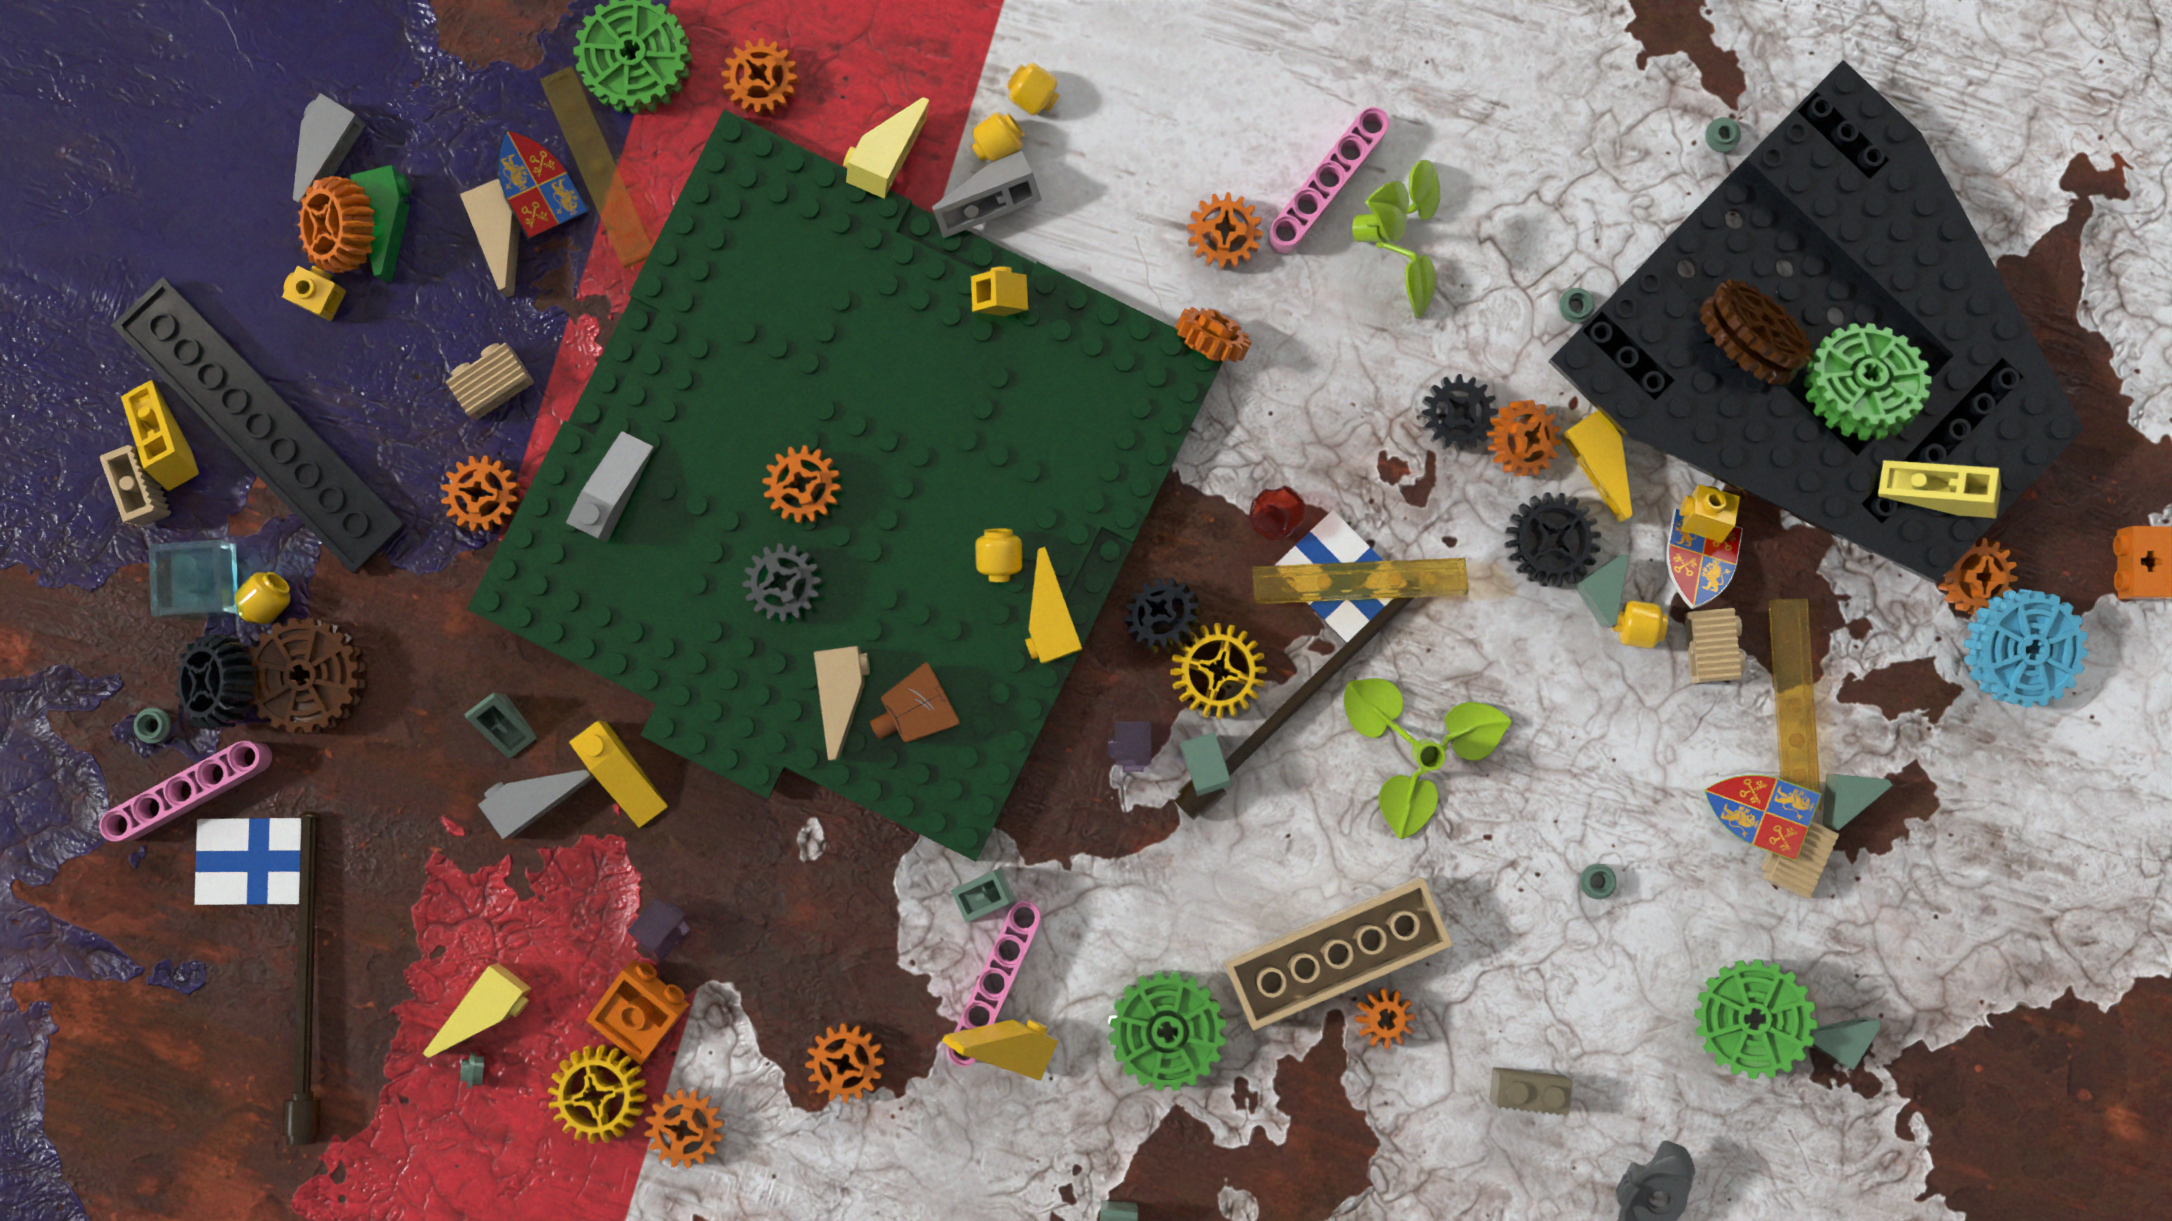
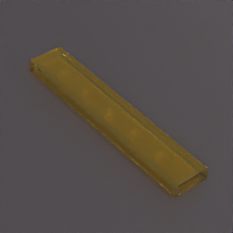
M569 66L540 79L622 267L626 269L647 260L653 246L573 67Z
M1465 558L1252 566L1254 604L1467 595L1469 591Z
M1808 598L1770 600L1769 616L1780 779L1820 793ZM1821 798L1818 803L1816 811H1822Z

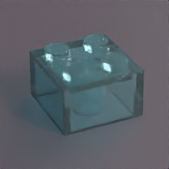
M207 540L148 545L151 616L174 619L238 614V607L234 599L235 593L238 590L236 544L223 540Z

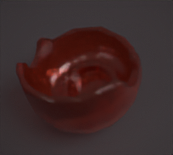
M1286 485L1278 489H1264L1254 498L1249 510V520L1255 532L1272 541L1291 537L1303 524L1306 516V505L1301 494Z

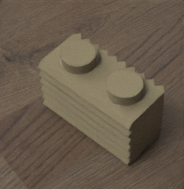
M1493 1067L1489 1099L1499 1109L1504 1107L1507 1110L1512 1108L1514 1111L1516 1109L1528 1112L1534 1111L1535 1113L1540 1111L1543 1114L1546 1112L1550 1115L1555 1113L1557 1116L1562 1114L1565 1117L1570 1113L1572 1080L1566 1076Z

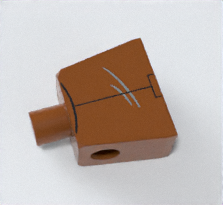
M928 662L884 694L881 700L888 712L869 721L879 740L898 731L904 743H909L962 724Z

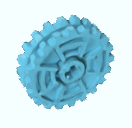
M2020 589L2019 593H2016L2013 590L2003 592L2002 599L1996 596L1988 599L1989 607L1987 609L1980 607L1975 612L1978 620L1976 623L1969 622L1967 629L1972 632L1971 637L1964 639L1963 646L1969 648V654L1964 657L1965 664L1972 665L1973 668L1969 673L1971 679L1981 681L1979 689L1987 694L1992 692L1993 699L2014 705L2020 704L2022 707L2032 708L2034 702L2038 706L2048 705L2050 697L2055 700L2064 697L2063 689L2065 687L2072 689L2076 685L2073 679L2075 674H2082L2085 668L2080 664L2081 659L2088 657V649L2083 648V641L2088 639L2087 632L2080 631L2079 628L2083 623L2081 616L2071 614L2074 607L2070 603L2063 602L2059 604V596L2054 594L2046 595L2040 591Z

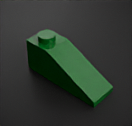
M392 165L350 175L352 181H356L358 186L364 187L365 196L371 197L369 207L375 210L372 219L373 223L376 224L373 227V235L376 239L370 243L372 252L369 253L374 276L384 283L392 282L410 208L407 195H411V187L407 176L401 174Z

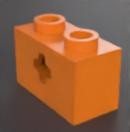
M2130 526L2118 529L2113 542V550L2117 556L2114 586L2118 591V600L2171 599L2172 526Z

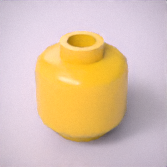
M1029 63L1025 67L1020 64L1006 85V88L1010 90L1008 94L1009 100L1033 116L1039 114L1043 109L1049 112L1059 98V94L1055 92L1057 87L1056 77L1035 63Z
M995 112L973 129L972 133L975 143L971 147L982 162L988 159L994 162L1020 151L1023 146L1021 138L1025 134L1009 113L1004 116L1000 112Z
M987 529L984 531V535L976 540V569L984 575H989V581H1010V575L1016 574L1022 569V541L1018 536L1013 535L1012 529Z
M257 572L251 575L235 593L234 599L240 617L249 623L269 624L273 622L290 603V588L287 582L273 572Z
M1630 600L1624 604L1622 611H1619L1617 624L1612 626V630L1618 632L1619 640L1625 646L1652 649L1658 642H1663L1665 639L1668 615L1663 614L1661 607L1656 603Z

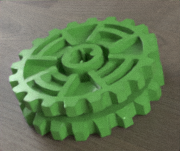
M610 0V5L606 7L601 4L595 6L596 14L593 17L586 15L582 20L586 25L585 29L577 30L575 37L580 41V46L574 47L573 53L575 57L579 58V62L575 66L578 73L582 75V81L593 95L599 98L602 104L605 106L611 104L614 106L615 111L623 113L626 108H630L633 115H640L642 108H647L651 113L657 111V104L660 102L666 106L672 102L670 95L673 92L680 94L684 89L680 82L682 79H689L691 72L686 68V64L692 63V54L688 52L690 41L676 16L667 12V7L662 3L657 6L653 5V0ZM637 50V52H635L636 58L630 60L631 51Z
M1855 323L1850 324L1846 332L1841 328L1834 330L1831 335L1832 338L1826 336L1820 344L1821 349L1816 350L1812 357L1813 360L1808 363L1805 370L1809 375H1806L1804 378V386L1810 388L1806 398L1808 402H1815L1816 404L1813 412L1817 416L1824 415L1827 418L1826 425L1828 427L1838 426L1842 428L1841 434L1847 437L1851 433H1856L1859 440L1867 441L1870 435H1874L1877 440H1883L1887 437L1888 432L1894 436L1901 433L1903 425L1908 427L1915 419L1914 415H1917L1923 408L1921 403H1925L1930 395L1926 388H1929L1932 378L1925 375L1929 368L1927 361H1920L1918 358L1921 351L1918 347L1910 348L1907 345V337L1904 335L1898 338L1895 337L1893 329L1888 327L1880 331L1876 329L1875 324L1867 323L1865 328H1860Z
M1754 959L1752 966H1747L1744 960L1736 961L1735 969L1730 970L1727 966L1719 969L1720 977L1718 979L1709 977L1705 982L1709 990L1707 992H1699L1697 1000L1702 1003V1008L1694 1011V1017L1701 1020V1026L1696 1028L1697 1036H1705L1707 1041L1702 1047L1706 1053L1714 1051L1717 1055L1715 1063L1719 1066L1725 1063L1731 1066L1730 1073L1737 1076L1741 1071H1746L1749 1079H1757L1760 1073H1765L1769 1079L1777 1076V1069L1781 1068L1786 1073L1794 1068L1792 1063L1794 1059L1803 1061L1807 1056L1803 1048L1805 1046H1813L1816 1039L1810 1035L1811 1029L1818 1028V1020L1811 1018V1012L1817 1008L1815 1002L1807 1001L1805 997L1809 992L1807 986H1798L1795 983L1797 975L1792 971L1786 975L1781 973V965L1777 963H1772L1768 968L1764 966L1763 960ZM1754 1008L1762 1010L1760 1015H1766V1023H1761L1759 1029L1750 1027L1752 1022H1746V1015L1752 1014Z
M1158 970L1154 971L1153 978L1147 979L1144 975L1138 977L1137 986L1132 987L1128 984L1123 989L1126 995L1124 999L1116 998L1113 1005L1117 1014L1110 1015L1109 1026L1115 1029V1031L1109 1033L1110 1045H1117V1048L1113 1051L1116 1061L1125 1062L1123 1071L1128 1076L1135 1073L1138 1084L1145 1086L1148 1082H1152L1154 1089L1162 1091L1165 1085H1170L1173 1091H1178L1181 1088V1083L1187 1082L1190 1086L1197 1084L1196 1076L1201 1073L1207 1077L1211 1073L1209 1067L1211 1061L1219 1062L1221 1055L1217 1048L1218 1046L1225 1045L1226 1037H1224L1223 1033H1220V1029L1225 1028L1226 1023L1223 1016L1217 1015L1221 1010L1217 999L1209 1000L1212 993L1206 985L1198 988V981L1195 977L1189 975L1185 980L1181 979L1179 971L1172 970L1170 976H1164L1162 971ZM1169 1022L1171 1027H1177L1176 1033L1171 1032L1173 1037L1165 1039L1163 1033H1157L1158 1027L1163 1029L1162 1023Z

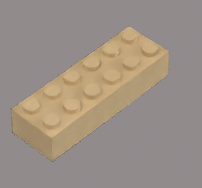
M1415 877L1227 957L1222 962L1247 1021L1254 1031L1451 947L1453 944L1425 879Z

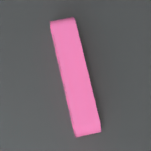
M1369 107L1359 114L1274 220L1269 232L1268 241L1270 247L1275 252L1287 254L1298 247L1381 143L1389 127L1388 116L1382 109ZM1373 121L1379 126L1380 131L1369 133L1364 129L1363 123ZM1352 148L1357 152L1358 158L1356 160H1347L1343 157L1341 150ZM1325 174L1331 175L1336 179L1337 185L1326 187L1320 182L1319 177ZM1303 201H1309L1315 206L1316 211L1312 214H1304L1299 210L1298 204ZM1280 228H1288L1293 232L1294 239L1288 242L1282 241L1277 237L1276 231Z
M236 742L109 810L100 820V832L109 841H132L266 770L272 762L271 749L262 742ZM249 748H252L255 753V760L249 766L245 762V753ZM218 765L223 769V778L219 783L213 777V771ZM186 782L191 786V795L187 800L182 796V787ZM154 799L159 803L160 807L155 817L150 811V805ZM122 817L127 820L128 824L124 833L119 830L118 826Z
M1021 900L1015 903L1009 911L954 1032L994 1024L1040 923L1041 912L1034 902ZM1021 907L1030 908L1035 914L1033 924L1026 927L1020 926L1015 920L1017 909ZM1006 940L1015 941L1020 948L1019 955L1014 959L1003 957L1000 953L1002 942ZM990 973L1000 974L1005 981L1004 988L998 992L990 991L985 985L986 976ZM976 1006L986 1008L990 1015L989 1021L981 1025L974 1023L970 1018V1010ZM948 1046V1056L957 1066L965 1067L975 1063L976 1059L961 1057L954 1049Z

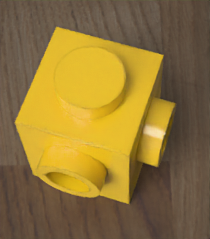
M297 265L295 271L290 273L285 280L282 297L331 322L346 290L330 281L332 275L326 271L317 269L313 265L310 271Z
M994 267L988 272L971 276L972 312L1007 316L1028 310L1027 275L1013 273L1010 267Z
M1699 484L1692 495H1686L1682 501L1679 515L1684 516L1682 531L1722 543L1735 526L1740 496L1720 491L1713 486Z

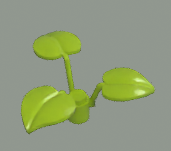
M1429 160L1418 161L1410 172L1408 186L1409 194L1413 201L1410 206L1408 191L1404 183L1401 181H1391L1382 185L1365 200V203L1374 214H1358L1355 216L1352 224L1353 237L1357 242H1376L1377 248L1391 250L1407 256L1411 260L1405 268V285L1415 318H1419L1424 314L1435 293L1436 272L1433 262L1427 255H1421L1418 258L1417 253L1388 243L1387 240L1397 242L1402 238L1406 229L1407 214L1417 210L1421 220H1428L1436 213L1440 202V183L1436 170Z
M1380 678L1350 680L1346 684L1343 701L1347 718L1354 729L1360 734L1376 738L1384 733L1388 725L1413 746L1411 756L1413 761L1419 765V768L1413 772L1411 779L1402 774L1392 776L1382 785L1378 795L1380 811L1399 839H1405L1416 833L1433 815L1438 803L1437 788L1430 780H1418V777L1425 775L1427 771H1435L1442 767L1445 762V751L1448 748L1449 741L1452 740V749L1461 758L1470 761L1480 760L1494 751L1503 734L1511 725V719L1495 707L1480 702H1463L1451 708L1446 714L1444 723L1450 734L1444 736L1440 744L1427 738L1417 741L1392 721L1401 714L1403 709L1402 694L1394 684Z

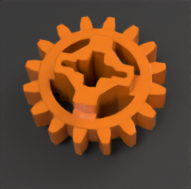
M760 38L758 46L753 47L752 43L746 40V49L744 51L734 47L733 50L736 58L725 59V63L730 70L722 71L723 79L728 81L723 86L727 94H732L730 100L734 106L742 102L741 108L744 113L748 114L752 108H755L757 116L761 117L763 109L768 108L770 113L774 115L776 114L775 105L780 104L784 108L788 106L785 100L786 95L790 97L796 96V92L791 85L799 84L798 76L793 74L797 70L795 61H789L791 56L787 49L779 53V45L776 41H773L769 47H766L764 39ZM741 68H743L744 77L739 80L741 84H738V76ZM752 70L763 77L766 76L769 85L758 78L755 79ZM783 70V80L780 87H778L777 78L781 75L780 71ZM757 96H766L765 98H755Z
M1227 192L1224 200L1219 201L1218 196L1212 194L1210 205L1203 200L1199 202L1201 213L1197 211L1191 212L1190 218L1195 223L1187 224L1186 232L1194 234V236L1188 239V246H1198L1194 257L1197 259L1205 255L1207 257L1205 266L1209 267L1215 261L1218 262L1219 270L1223 271L1225 263L1230 262L1231 267L1237 269L1238 259L1241 258L1246 263L1250 261L1251 256L1248 250L1252 252L1258 251L1260 245L1254 240L1262 239L1263 231L1255 229V227L1261 224L1262 219L1261 217L1252 218L1251 215L1255 210V206L1243 207L1244 197L1240 196L1236 202L1231 201V194ZM1220 211V214L1216 218H1214L1213 220H1206V222H1204V220L1209 215H1211L1214 212ZM1233 212L1238 214L1245 223H1240L1233 215ZM1224 219L1227 220L1226 226H1228L1229 232L1225 245L1223 244V237H1221L1220 231ZM1204 240H1209L1215 246L1216 251L1212 250ZM1245 242L1241 248L1229 253V249L1233 245Z
M1190 307V310L1185 308L1175 326V329L1179 330L1178 336L1186 338L1185 343L1191 349L1201 352L1208 359L1214 361L1221 359L1223 362H1226L1227 358L1233 363H1237L1238 360L1243 361L1252 343L1248 339L1249 335L1241 332L1242 327L1235 320L1225 317L1215 309L1208 308V310L1201 308L1199 311L1194 307Z
M1534 400L1509 402L1508 407H1500L1498 411L1501 417L1491 418L1490 420L1495 426V430L1487 432L1486 435L1494 438V443L1487 447L1488 450H1496L1497 452L1493 462L1504 463L1502 471L1505 473L1514 472L1516 477L1539 475V470L1549 469L1550 464L1547 459H1557L1558 454L1553 450L1554 446L1562 445V441L1555 438V433L1559 432L1561 427L1552 426L1551 423L1556 415L1554 413L1544 414L1546 405H1535ZM1521 415H1525V417L1522 418V419H1519L1517 423L1514 422V420H1515L1517 417H1519V416H1521ZM1531 454L1535 455L1529 461L1524 462V459L1530 458Z
M803 445L801 453L797 454L792 447H788V457L784 458L777 453L775 457L779 464L777 466L767 465L766 467L772 473V477L763 478L762 480L765 485L771 487V490L764 493V497L766 499H775L770 506L774 512L783 508L781 517L787 521L793 514L797 524H802L804 516H808L810 521L815 523L817 512L820 511L823 515L828 516L829 512L825 506L828 503L837 505L838 501L832 494L833 492L842 491V487L833 483V480L839 478L840 473L838 470L829 471L834 462L831 458L821 461L823 455L821 450L817 449L813 455H810L809 448ZM803 462L812 463L822 471L810 472L805 469ZM789 467L790 472L785 481L779 482L783 472ZM801 477L807 482H811L806 485L804 493L794 488L799 485L798 479ZM825 487L822 497L816 503L815 496L819 489ZM794 497L799 500L802 508L792 507L785 503L783 499Z
M484 455L481 463H479L476 457L469 456L468 466L458 461L456 467L459 471L456 474L452 472L446 473V476L452 481L450 485H441L442 490L449 492V496L443 498L441 503L452 507L446 513L448 517L456 518L459 516L456 525L465 528L469 524L470 531L477 533L482 525L485 531L493 532L494 522L504 527L506 523L503 516L505 514L515 516L516 513L510 506L512 503L517 504L521 501V499L513 496V492L519 490L520 485L510 482L515 473L511 470L503 471L505 467L503 462L497 460L492 465V458ZM473 474L471 479L463 483L467 477ZM493 474L499 479L502 490H498L494 485L495 478ZM484 489L493 496L486 495L478 499L469 494V492L476 493V491L481 492ZM459 498H463L467 503L466 511H469V514L462 508ZM499 505L494 512L489 514V510Z
M1979 538L1943 576L1945 577V582L1940 584L1938 588L1939 590L1949 592L1944 600L1948 603H1956L1955 610L1967 611L1968 614L1977 615L1975 612L1980 607L1986 609L1989 607L1988 599L1993 596L2002 599L2004 591L2012 590L2008 587L2009 582L2017 581L2018 577L2010 575V570L2017 565L2016 562L2006 561L2010 551L1999 549L2000 542Z
M843 1022L839 1032H836L835 1028L831 1025L826 1028L827 1038L821 1034L815 1037L819 1047L810 1046L807 1050L809 1054L814 1056V1059L807 1061L805 1067L814 1068L815 1071L808 1080L809 1082L818 1080L821 1083L816 1091L818 1093L823 1092L825 1089L829 1090L830 1101H833L837 1094H842L843 1102L848 1103L852 1093L860 1100L864 1096L863 1087L871 1092L876 1087L871 1078L880 1079L883 1073L876 1069V1066L883 1064L885 1058L875 1054L882 1045L881 1043L872 1045L869 1042L873 1036L872 1032L867 1033L865 1036L861 1035V1025L859 1024L856 1025L853 1031H849L847 1022ZM846 1039L843 1047L838 1049L827 1048L835 1040ZM859 1044L865 1049L869 1063L862 1059L858 1051ZM844 1054L850 1056L849 1062L854 1065L849 1066L846 1071L840 1069L841 1062L837 1061ZM822 1064L828 1066L832 1074L831 1080L825 1075ZM852 1076L864 1077L857 1084L844 1086L846 1080Z
M684 1087L677 1090L676 1098L670 1092L663 1095L665 1105L658 1101L655 1102L652 1108L657 1115L651 1114L645 1120L653 1124V1128L644 1132L645 1136L654 1137L655 1140L649 1146V1149L655 1150L659 1148L662 1151L658 1158L660 1162L666 1157L672 1158L671 1167L673 1168L681 1160L684 1161L686 1169L691 1168L694 1158L700 1164H703L707 1160L705 1151L713 1155L718 1150L713 1141H721L724 1138V1134L718 1132L717 1128L723 1126L725 1120L716 1119L715 1114L721 1109L720 1105L711 1108L708 1104L712 1096L707 1095L703 1099L698 1098L699 1089L697 1088L692 1090L689 1096H686ZM684 1104L680 1114H666L670 1108ZM699 1110L704 1114L707 1124L701 1120L698 1114ZM684 1120L688 1121L687 1127L692 1129L686 1136L682 1134L683 1128L678 1126ZM663 1132L667 1133L672 1142L671 1145L664 1138ZM704 1141L703 1145L698 1149L686 1151L690 1142Z

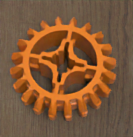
M329 176V178L323 177L321 180H314L313 186L306 189L307 196L301 198L302 209L298 210L300 223L297 225L301 229V234L298 238L304 242L303 252L308 253L309 262L315 263L317 269L331 271L332 273H344V271L350 272L359 269L361 263H366V254L372 252L371 241L376 239L373 235V227L376 224L373 223L372 219L375 210L369 207L371 197L365 196L364 187L358 186L356 181L348 178Z

